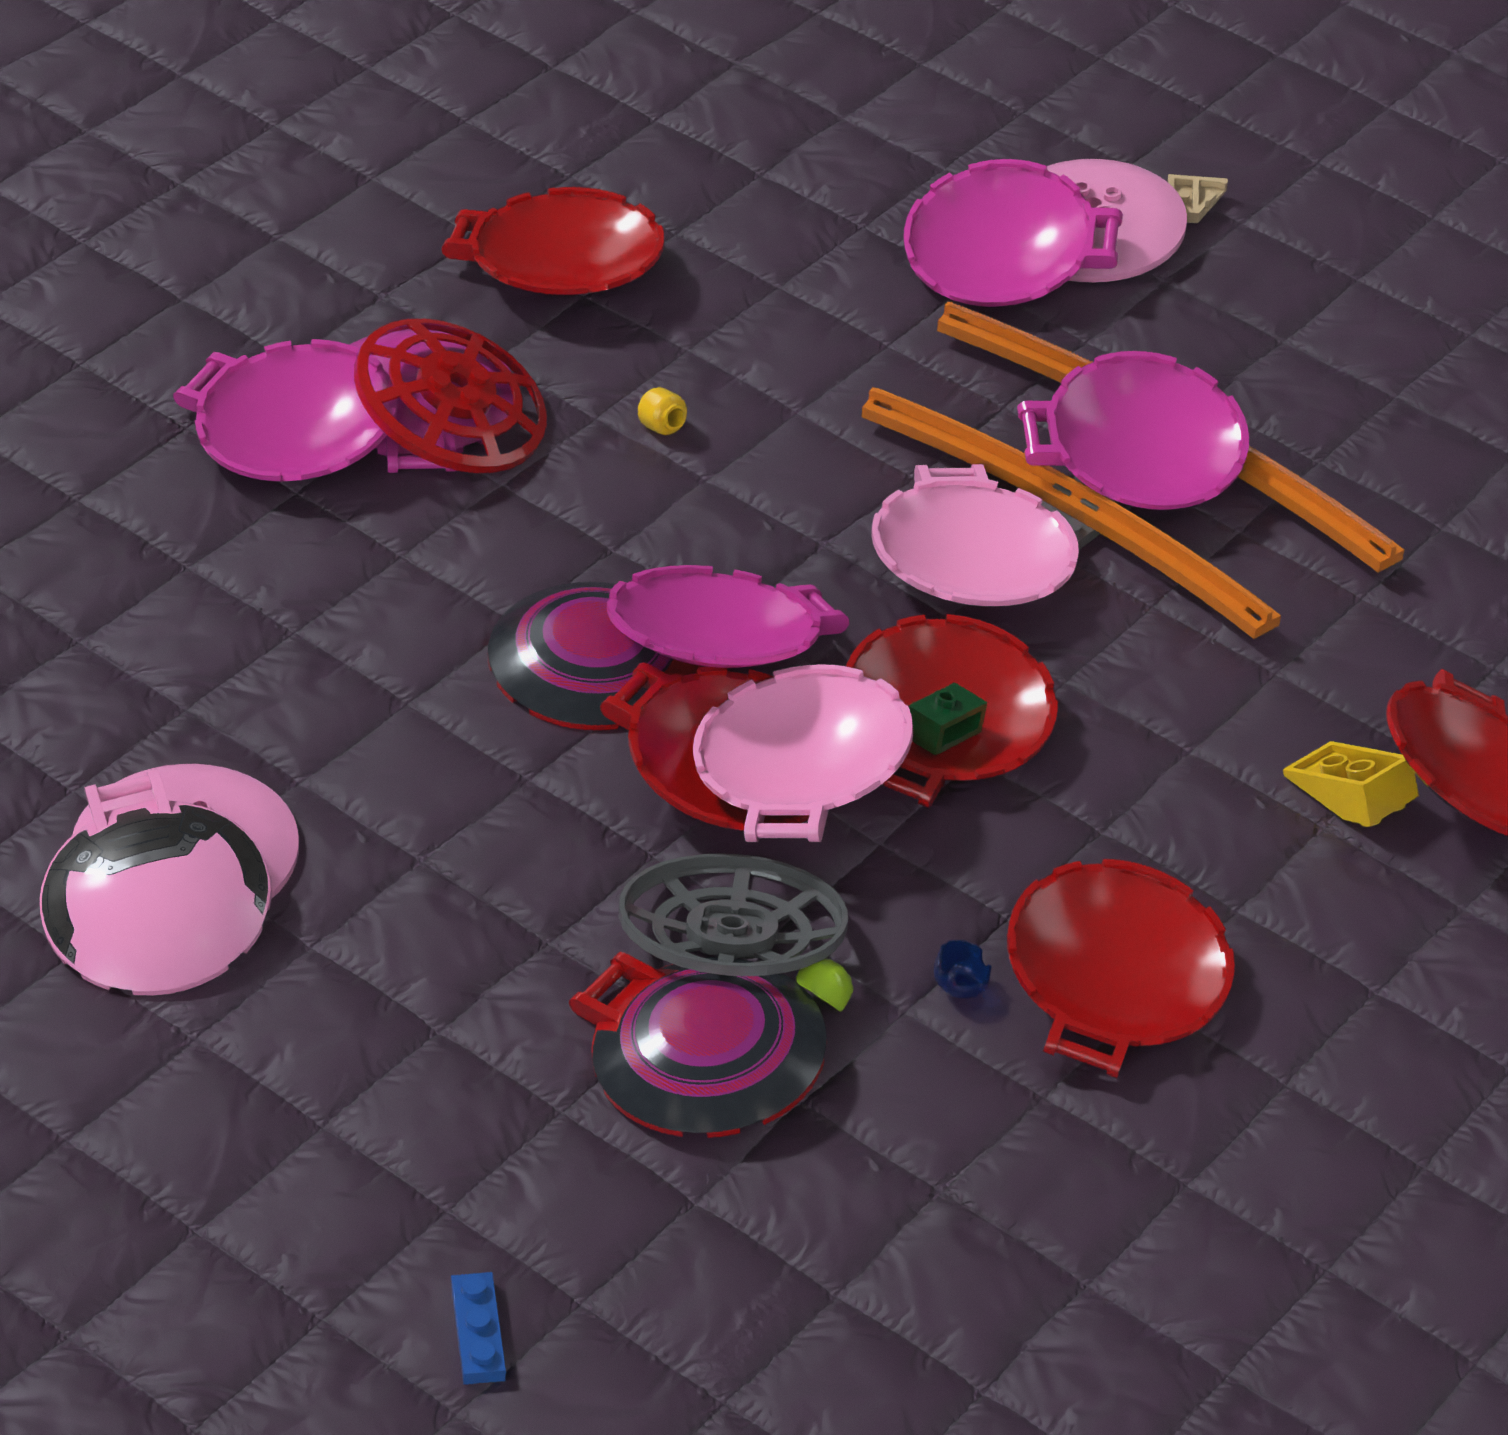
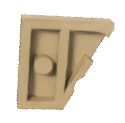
M1168 174L1167 182L1178 192L1184 202L1187 223H1198L1225 194L1228 179Z

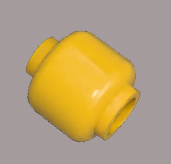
M661 387L652 388L643 395L639 402L638 417L646 428L658 434L671 435L677 432L685 423L687 406L678 394Z

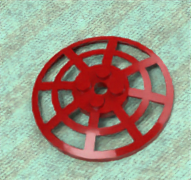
M404 319L379 327L367 337L358 352L354 364V382L357 394L365 410L391 439L422 459L462 472L496 473L512 469L524 463L534 454L544 437L547 426V411L535 381L511 354L479 333L445 321ZM411 329L417 334L404 339L396 348L375 344L378 338L396 331ZM429 330L440 331V332H444V333H447V334H443V333H431ZM439 341H447L465 346L464 354L447 351ZM420 342H425L433 353L423 358L406 352V350ZM478 353L492 362L501 372H489L482 364L476 361ZM370 354L390 358L389 376L392 387L375 392L368 371ZM400 362L419 368L416 380L404 383L400 371ZM503 363H505L514 373H511ZM452 382L459 384L461 387L455 386ZM496 384H509L513 395V405L496 394ZM519 386L527 388L535 403L538 414L537 425L522 413L523 398ZM421 393L424 399L437 409L436 413L434 414L422 406L412 394ZM400 398L414 414L430 424L424 438L419 437L402 425L385 408L383 403ZM491 405H494L508 416L503 421L490 425L485 413L488 412ZM449 416L473 419L476 427L463 426L447 420ZM516 422L532 435L524 445L504 454H500L495 440V436L507 432ZM442 431L461 437L481 438L487 456L454 452L439 447L436 443Z

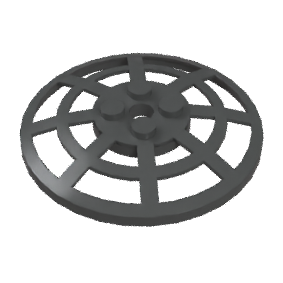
M700 854L663 861L635 875L624 886L619 898L618 917L622 929L639 947L655 957L674 965L718 975L765 976L808 967L836 951L845 938L848 925V911L843 899L834 888L822 879L787 863L749 855ZM706 873L735 874L733 888L713 887L688 891L678 878ZM750 875L779 881L798 888L803 892L787 902L771 894L748 889ZM661 883H664L674 895V897L662 903L655 913L633 905L644 892ZM728 898L725 900L709 901L702 904L699 902L700 900ZM816 899L831 914L835 927L812 931L810 921L801 909ZM746 900L761 903L769 907L775 908L776 910L770 912L766 908L754 903L746 902ZM682 906L690 911L687 916V923L667 918L673 911ZM630 916L652 924V930L660 944L639 931L631 922ZM789 917L797 925L800 932L778 933V922ZM664 928L686 934L689 941L673 943L666 935ZM832 938L821 947L800 955L809 946L811 941ZM797 943L790 951L783 955L770 950L775 944ZM700 951L704 954L715 955L719 957L718 961L696 956L689 952ZM734 958H760L764 960L751 963H733Z

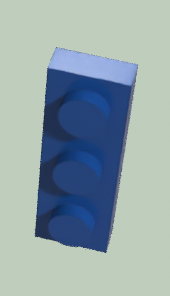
M493 1273L451 1275V1291L463 1385L506 1381V1368Z

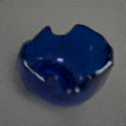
M949 940L941 945L934 962L933 974L937 984L944 992L959 999L974 998L987 990L992 966L984 964L982 948L965 940Z

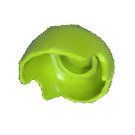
M823 959L802 968L796 976L797 983L812 992L840 1012L843 1011L853 993L850 975L842 965L831 959Z

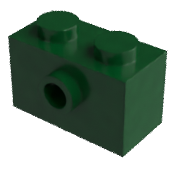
M953 683L908 705L913 722L912 742L936 756L981 733L988 702L957 683Z

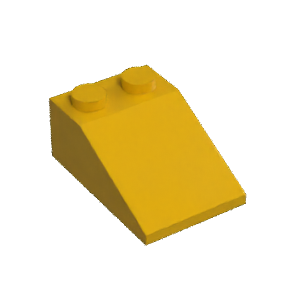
M1330 741L1283 769V774L1287 779L1340 818L1359 823L1364 827L1379 824L1382 818L1392 812L1404 809L1405 804L1419 797L1415 772L1401 754Z

